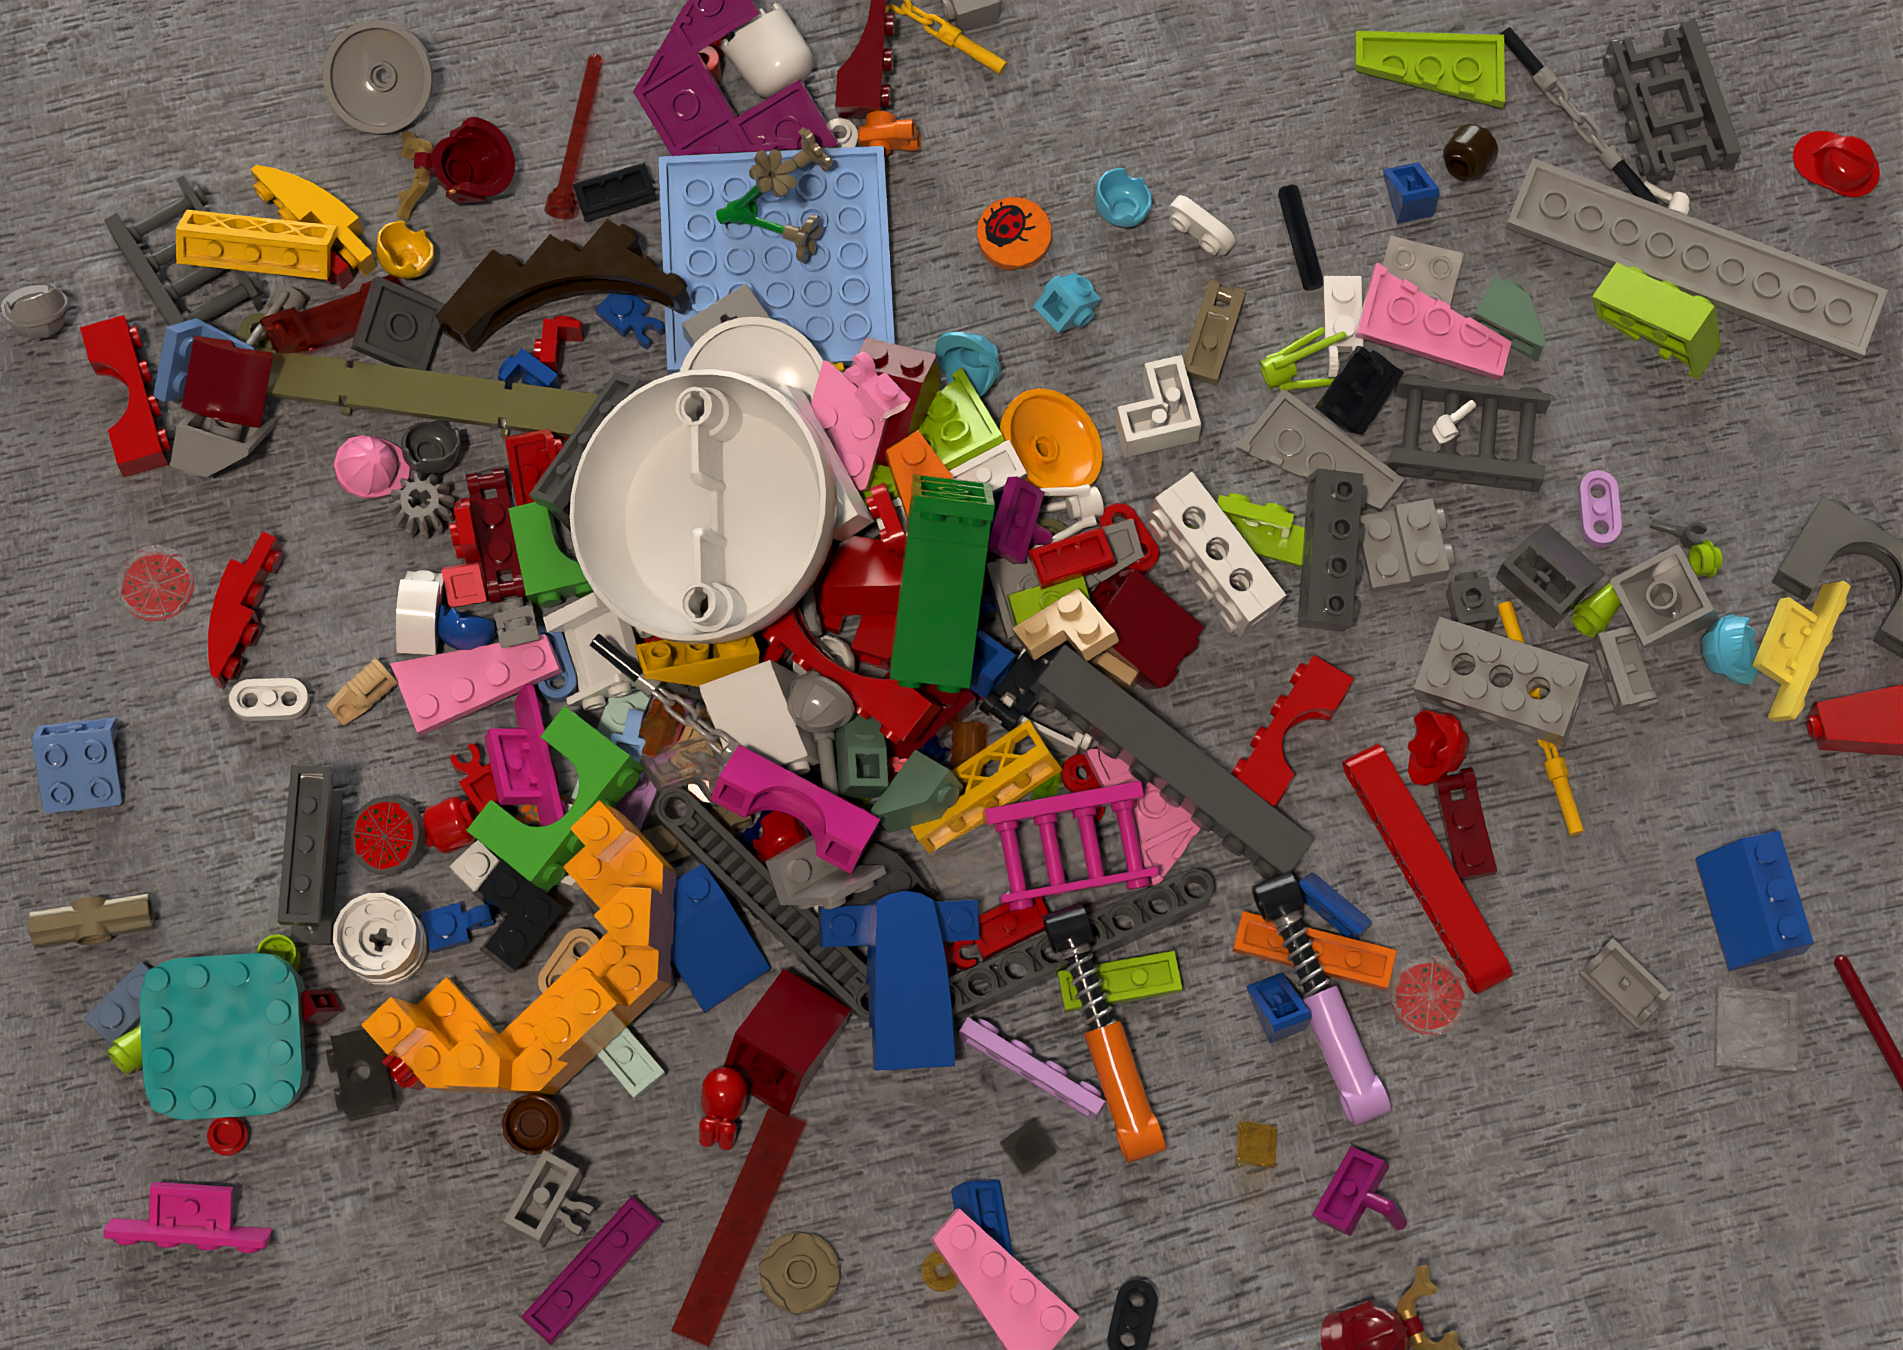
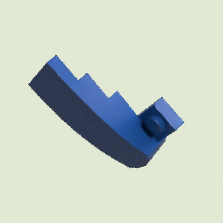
M901 891L878 897L869 901L868 904L841 905L833 909H824L823 906H818L820 947L868 945L866 986L869 987V1028H872L873 1069L880 1071L955 1066L951 996L943 941L979 940L978 900L933 901V899L921 893Z

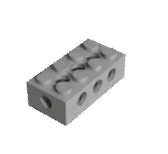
M1439 616L1414 685L1416 700L1565 747L1590 677V669L1588 663ZM1467 664L1474 667L1473 672L1468 675H1459L1455 672L1461 665ZM1501 676L1512 680L1508 686L1502 688L1492 684L1496 678ZM1537 688H1543L1549 692L1547 697L1540 700L1533 699L1529 694Z

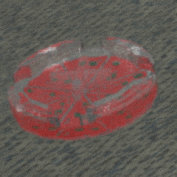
M162 545L144 546L136 550V553L132 554L130 558L127 557L121 563L116 575V592L124 608L135 618L148 622L166 621L178 615L189 604L194 592V575L187 560L175 549Z
M1428 955L1427 957H1416L1408 960L1397 971L1390 986V1004L1396 1018L1406 1028L1419 1034L1438 1035L1451 1030L1462 1020L1470 1003L1469 988L1464 973L1453 962L1440 956Z

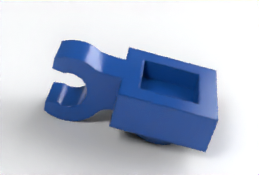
M458 902L421 913L429 948L432 953L471 943L469 931L495 925L492 910L489 909L488 904L474 907L463 913L462 905Z

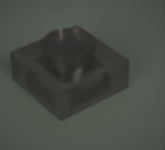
M1033 1119L1000 1142V1146L1023 1178L1056 1155V1150Z

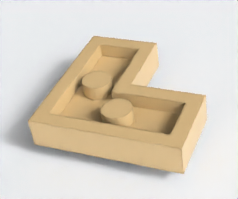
M1079 588L1012 628L1016 639L1034 660L1067 640L1086 661L1119 642L1115 630Z

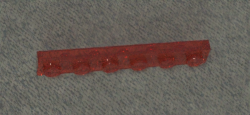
M768 1108L671 1330L673 1334L710 1349L804 1132L806 1123Z

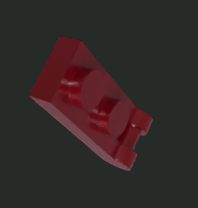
M1473 768L1460 769L1459 774L1447 776L1443 774L1433 783L1455 872L1461 881L1495 875L1497 868ZM1462 789L1464 799L1452 801L1450 791Z

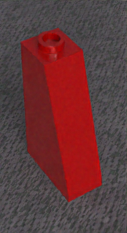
M852 535L845 541L840 542L823 584L824 615L896 614L903 555L898 557L895 550L887 552L883 541ZM984 573L982 594H983L984 587H985V573Z
M1903 684L1816 702L1808 713L1809 716L1806 718L1808 734L1811 739H1816L1819 750L1903 756Z

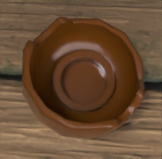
M524 1095L515 1099L507 1106V1110L502 1118L503 1136L512 1149L526 1155L542 1154L543 1150L549 1151L557 1144L564 1130L563 1114L556 1103L544 1095Z

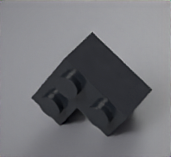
M500 859L472 893L503 918L479 950L510 974L515 972L564 907L527 880L508 863Z

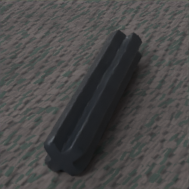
M1295 184L1283 186L1279 189L1278 197L1302 286L1306 291L1317 290L1323 286L1324 280L1299 188Z

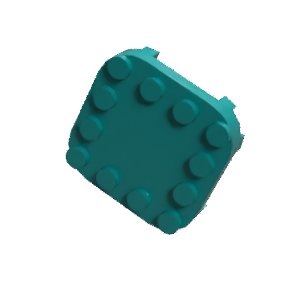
M266 953L187 957L162 962L146 972L139 1000L143 1083L147 1098L155 1112L162 1113L169 1118L181 1120L268 1115L285 1111L298 1100L304 1088L308 1086L310 1072L306 1071L302 1008V991H305L302 976H299L289 962L279 957V955Z

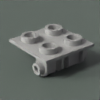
M1390 235L1382 266L1388 269L1387 272L1402 281L1406 279L1418 286L1419 291L1436 301L1440 299L1451 305L1464 253Z

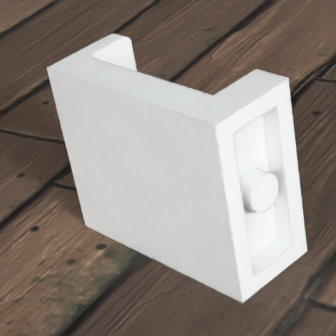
M595 592L543 617L547 632H564L580 691L566 698L568 706H583L585 711L594 710L605 706V699L618 698L632 693L631 687L634 686V682L589 646L592 640L600 633L640 666L635 652L636 641L632 626L613 613Z

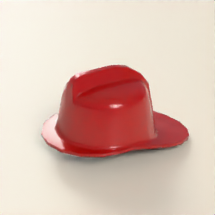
M1822 130L1810 132L1801 137L1794 147L1792 155L1794 166L1802 177L1812 183L1849 198L1863 197L1872 192L1878 184L1880 176L1879 163L1870 145L1861 138L1841 136Z

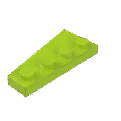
M1356 31L1354 37L1355 71L1504 108V35Z

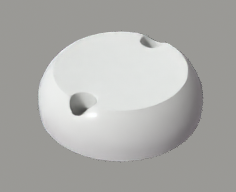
M697 369L670 374L637 389L621 401L604 418L590 438L575 473L570 500L571 537L576 557L585 578L595 594L613 613L635 628L667 641L684 644H718L734 641L764 629L785 615L804 596L820 572L833 540L837 517V490L833 467L825 445L812 423L791 401L777 390L753 378L735 372L716 369Z

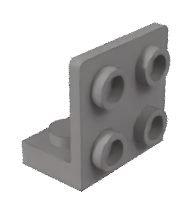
M812 835L765 861L780 905H798L799 909H807L815 905H823L824 909L839 907L846 903L848 895L863 892L874 887V880L886 874L884 865H856L851 874L816 856V845Z

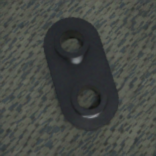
M1131 1280L1119 1289L1107 1336L1108 1350H1146L1157 1306L1156 1292L1147 1282ZM1132 1296H1139L1143 1299L1144 1306L1140 1309H1133L1130 1307L1128 1300ZM1122 1336H1131L1134 1339L1135 1345L1131 1349L1121 1347L1119 1339Z

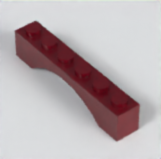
M871 0L868 21L861 40L849 59L837 71L835 108L839 118L866 119L868 113L884 111V107L891 106V85H886V71H893V49H888V36L895 35V13H890V0Z

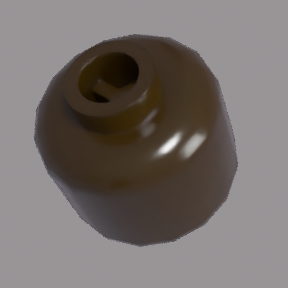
M1473 124L1459 127L1443 149V159L1447 170L1454 177L1463 180L1481 178L1498 155V145L1491 132L1484 127Z

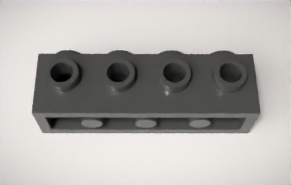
M1318 468L1308 475L1297 627L1343 632L1352 626V622L1357 621L1359 600L1354 599L1355 584H1359L1362 574V563L1357 561L1358 546L1362 545L1365 534L1364 524L1360 523L1361 508L1365 507L1367 501V486L1362 485L1363 474Z

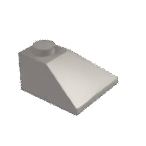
M190 412L176 426L170 466L183 470L189 476H202L206 478L248 456L276 426L277 419L262 415L260 428L228 423Z

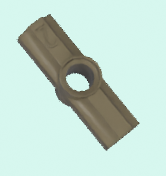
M147 893L107 900L105 897H86L73 901L72 906L29 912L28 927L32 945L35 948L70 942L92 945L107 942L114 935L154 929L155 919L151 897Z

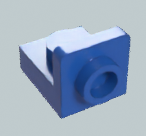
M523 348L515 357L509 356L499 369L500 375L498 379L499 381L506 382V389L512 390V384L518 383L521 378H523L521 380L523 384L561 389L558 374Z

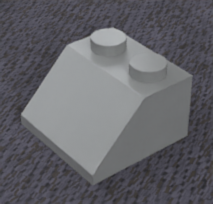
M1680 544L1610 579L1645 648L1686 639L1719 620Z

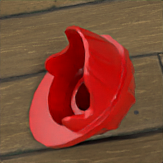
M1423 710L1413 719L1416 725V734L1407 744V748L1411 752L1408 774L1411 781L1419 786H1428L1436 782L1443 774L1458 770L1462 762L1467 758L1469 738L1464 732L1460 721L1450 713L1441 714Z

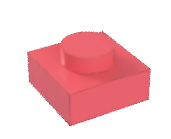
M481 561L444 567L441 570L449 608L486 602L489 599Z

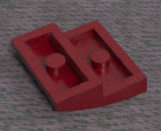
M193 336L181 404L182 408L212 419L260 428L273 361L272 352L233 347L231 340Z

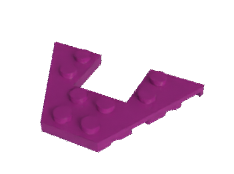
M688 0L671 26V30L661 47L651 60L645 74L635 87L634 95L672 156L802 148V143L800 142L802 137L798 133L802 127L809 129L813 133L815 143L820 147H835L839 144L801 78L737 117L698 53L761 14L754 0Z

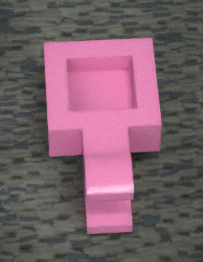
M866 352L853 356L852 360L857 365L846 369L844 373L852 383L858 386L854 395L880 422L905 410L911 399L887 373L879 376L876 374L875 363L872 357Z

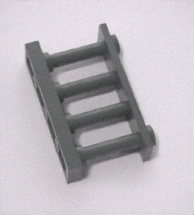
M184 176L177 179L184 196L134 224L131 221L124 224L118 213L104 220L112 238L168 326L194 318L206 322L246 298L250 299L257 312L264 308L259 296L264 293V290L254 273L246 275L244 271L231 269L240 283L238 286L190 313L186 310L180 314L174 304L179 301L178 296L226 269L200 266L172 283H169V281L161 283L156 273L161 271L160 266L176 258V240L152 254L150 251L143 254L137 244L142 242L141 237L182 215L186 210L193 209L206 212L203 206L207 205L208 202L197 184L190 187Z
M1408 374L1399 379L1395 387L1394 397L1407 398L1403 443L1398 448L1392 447L1388 458L1387 466L1402 477L1539 492L1544 481L1545 465H1538L1532 460L1536 414H1546L1551 402V394L1542 393L1541 390L1533 387L1514 390L1429 380L1421 374ZM1422 400L1445 403L1444 415L1455 413L1460 409V405H1465L1469 400H1473L1477 407H1483L1479 454L1474 457L1459 455L1456 451L1457 436L1451 441L1441 444V448L1437 452L1421 451V448L1418 447ZM1498 409L1521 412L1517 459L1513 461L1497 460V457L1494 456Z
M291 765L277 922L279 925L292 926L290 940L294 944L331 945L344 796L343 790H332V767Z

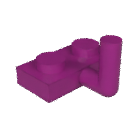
M1018 476L1007 477L987 550L1012 564H1024L1029 546L1047 545L1052 541V533L1036 523L1044 491Z
M1351 1146L1312 1216L1318 1222L1348 1236L1352 1235L1366 1208L1383 1214L1395 1230H1403L1407 1226L1406 1217L1395 1203L1375 1193L1389 1166L1385 1161Z

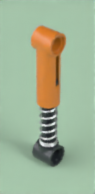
M1081 903L1043 915V924L1050 945L1055 954L1061 952V958L1067 961L1068 968L1066 971L1071 973L1073 978L1071 985L1075 986L1077 990L1075 998L1080 999L1082 1005L1080 1011L1085 1013L1087 1019L1084 1024L1090 1028V1031L1083 1033L1115 1124L1116 1137L1124 1159L1127 1163H1131L1166 1151L1162 1131L1154 1113L1151 1111L1121 1021L1116 1022L1117 1020L1111 1018L1110 1011L1112 1007L1107 1006L1105 1001L1107 993L1102 992L1100 986L1103 980L1097 978L1096 971L1098 967L1093 966L1091 958L1094 954L1091 953V947H1089L1090 944L1088 943L1093 941V933L1084 907Z

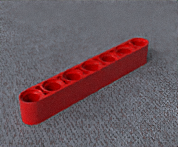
M1377 743L1342 761L1343 770L1351 786L1471 991L1475 995H1479L1511 978L1512 970L1505 955L1384 749Z

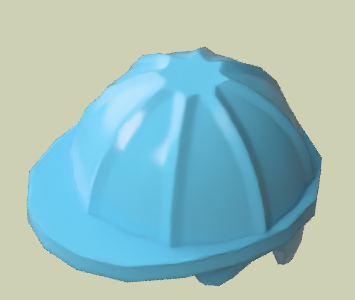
M948 332L942 334L937 340L935 353L937 354L939 368L945 372L949 384L953 381L952 374L961 367L979 397L983 396L991 385L996 383L1001 374L996 346L986 339L984 335L969 332Z
M1729 614L1721 617L1708 629L1701 641V655L1704 657L1708 669L1712 672L1728 677L1736 684L1749 685L1755 680L1758 669L1752 666L1758 653L1753 639L1756 632L1755 629L1747 625L1750 618Z

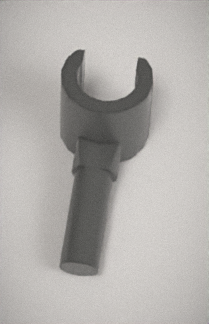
M1652 519L1650 525L1652 529L1678 537L1681 544L1687 549H1691L1693 545L1703 543L1692 538L1690 531L1696 534H1704L1707 531L1706 526L1701 522H1692L1685 528Z

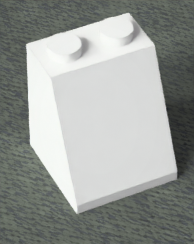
M768 660L699 686L715 729L723 731L741 746L758 753L767 760L794 772L798 776L808 773L810 766L819 763L817 743H814L813 732H806L800 726L795 725L794 719L787 709V700L790 694L789 685L796 676H799L798 674ZM719 737L724 749L728 743Z

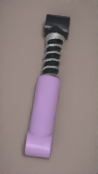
M1286 872L1252 886L1253 898L1260 915L1266 923L1272 922L1274 928L1277 929L1276 934L1282 936L1284 942L1281 947L1287 948L1289 953L1287 960L1293 962L1295 967L1293 973L1298 974L1300 978L1298 986L1303 987L1306 994L1302 1001L1310 1011V1025L1337 1085L1338 1097L1348 1121L1353 1127H1356L1391 1112L1387 1093L1380 1079L1373 1072L1338 987L1329 988L1328 983L1330 979L1324 977L1322 972L1324 966L1319 965L1317 960L1319 953L1313 951L1311 946L1313 940L1308 939L1306 935L1308 928L1303 927L1301 923L1302 914H1300L1301 911L1299 910L1304 908V901L1293 875L1290 872Z

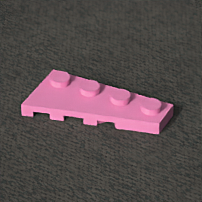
M1379 263L1375 264L1355 337L1498 381L1503 377L1512 341L1471 317L1465 318L1450 309L1451 306L1440 299L1436 301L1419 291L1418 286L1406 279L1402 281L1387 272L1388 269Z

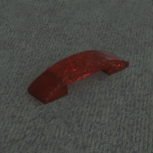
M393 275L381 277L402 286L398 277ZM372 281L362 284L357 293L301 312H297L296 308L292 307L260 318L259 323L276 353L303 352L352 338L355 335Z

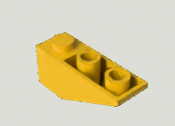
M753 634L734 641L718 644H684L659 640L635 645V652L645 679L696 687L759 664V650Z

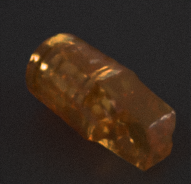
M657 698L651 702L649 711L639 730V734H642L645 739L642 754L654 758L657 757L662 746L673 743L680 722L667 713L663 703ZM676 701L675 705L671 706V708L684 717V708Z
M959 722L952 725V770L986 748L987 725L976 722ZM986 764L983 765L980 776L984 775ZM960 782L964 788L959 794H965L968 783Z

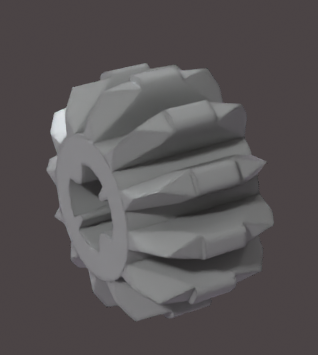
M416 471L414 482L410 483L407 479L401 478L400 484L403 490L392 489L390 495L395 502L389 504L388 509L390 514L395 515L393 521L397 528L406 526L405 531L410 537L420 529L422 537L427 539L430 534V528H434L437 532L442 533L444 529L441 521H452L453 515L449 509L454 507L455 501L453 496L448 495L450 489L447 483L438 484L437 476L433 473L423 481L421 473ZM418 502H421L424 505L428 504V506L424 509H422L419 505H415Z

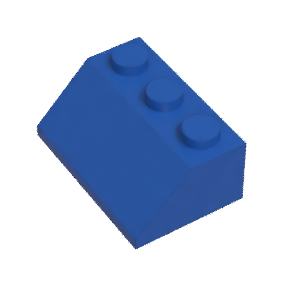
M1780 830L1740 839L1695 859L1728 972L1802 955L1813 945V938Z

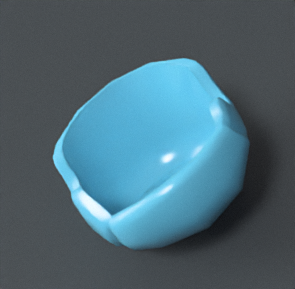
M1116 168L1106 171L1098 180L1095 206L1098 214L1108 223L1124 228L1133 227L1142 223L1150 213L1152 194L1144 184L1142 177H1130L1127 175L1125 168Z

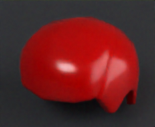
M775 810L770 812L760 821L763 828L762 836L759 839L752 840L756 859L768 870L766 860L809 837V831L800 820L790 814Z

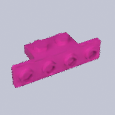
M525 684L514 701V710L519 729H489L484 738L499 805H536L542 827L550 825L566 815V806L564 801L560 800L557 787L558 771L555 766H552L549 753L550 744L540 737L544 732L541 718V700L536 696L534 685Z
M153 1182L150 1186L149 1221L113 1218L104 1228V1238L115 1239V1242L121 1245H133L140 1241H152L157 1246L165 1248L176 1247L180 1243L196 1244V1248L201 1250H215L221 1246L236 1247V1250L239 1252L254 1253L267 1247L272 1239V1229L233 1226L234 1187Z

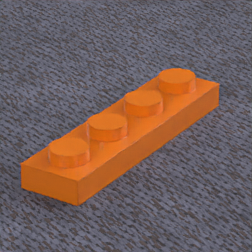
M1242 911L1232 952L1295 968L1293 962L1287 960L1289 956L1288 950L1281 947L1284 941L1281 935L1276 934L1277 929L1274 928V924L1272 922L1266 923L1261 915ZM1312 928L1307 929L1306 935L1308 939L1313 940L1311 946L1314 952L1319 953L1317 960L1319 965L1324 966L1322 972L1325 976L1387 991L1397 950Z

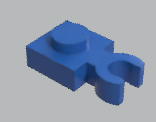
M610 293L595 309L596 315L622 337H625L632 330L636 335L638 344L645 349L651 347L650 340L643 335L645 331L652 329L661 336L664 334L663 325L658 319L645 317L650 312L649 306L636 296Z

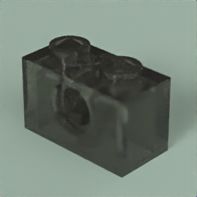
M365 1029L330 1036L332 1049L326 1050L330 1072H337L340 1087L333 1089L338 1112L345 1111L348 1119L355 1121L398 1111L392 1078L389 1074L390 1068L384 1066L381 1062L387 1054ZM359 1066L370 1068V1075L366 1081L362 1083L350 1081L351 1073L355 1068Z

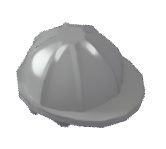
M49 284L48 286L33 285L10 293L3 299L1 310L3 318L16 333L33 340H39L41 338H48L61 329L69 305L67 296L62 291H59L54 284Z
M816 671L796 676L789 685L788 712L794 719L795 725L800 726L806 732L829 733L836 728L844 726L854 714L855 708L848 694L836 683L819 676V673Z

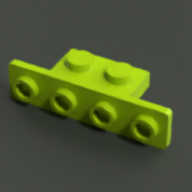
M1229 493L1228 496L1219 495L1218 506L1257 556L1302 567L1305 528L1292 524L1295 514L1288 513V509L1279 504L1266 503L1265 506L1250 503V499L1241 494ZM1186 525L1188 528L1194 529L1192 526Z

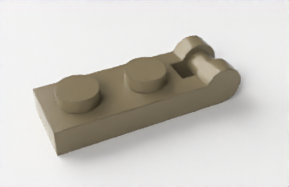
M1210 279L1184 359L1188 378L1217 386L1247 289L1237 286L1235 289L1221 286L1220 281ZM1217 300L1230 305L1228 309L1214 306Z

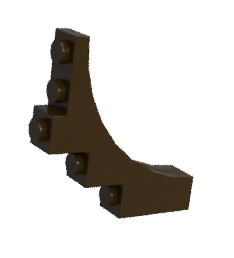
M607 219L581 250L570 240L564 239L561 241L549 234L524 265L513 255L507 254L503 256L492 249L435 317L445 335L473 352L494 331L517 315L543 303L572 295L602 292L633 295L658 302L682 315L692 305V302L687 292L688 285L680 276L673 272L667 275L659 269L658 265L649 256L642 253L638 243L639 236L633 229L625 224H621L619 227Z

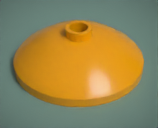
M1044 388L1027 390L1008 404L1002 415L1000 432L1005 441L1010 440L1028 475L1023 480L1037 488L1078 487L1086 484L1090 486L1096 480L1103 460L1101 439L1093 421L1080 405L1060 392Z

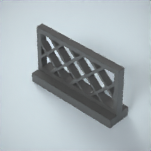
M614 373L529 494L538 505L546 507L570 532V514L564 508L571 499L574 477L581 456L593 433L604 418L621 401L637 389L645 386L639 379Z

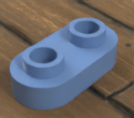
M545 625L537 627L539 635L545 634L549 637L563 672L537 684L544 698L551 702H564L567 697L574 695L577 689V678L561 632H547ZM555 679L565 681L564 686L560 689L552 688L551 683Z

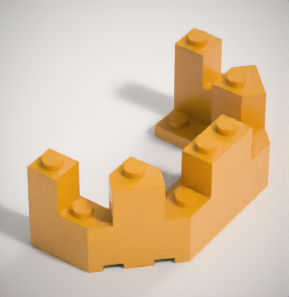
M599 800L570 827L585 847L563 866L566 872L600 908L593 916L608 932L500 1034L448 977L444 978L418 1004L390 997L361 1024L387 1055L401 1058L427 1088L435 1090L555 1095L671 985L672 968L670 967L675 914V911H673V900L677 872L623 813Z

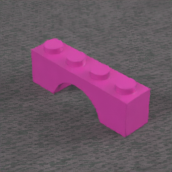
M738 745L719 775L710 797L711 801L743 818L764 810L781 811L794 816L811 832L816 845V856L849 874L856 867L880 821L879 818L864 809L858 808L832 794L830 791L822 789L796 775L794 772L786 770L741 745Z

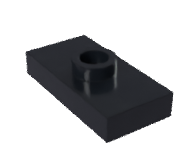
M645 162L573 183L585 222L656 201V194Z

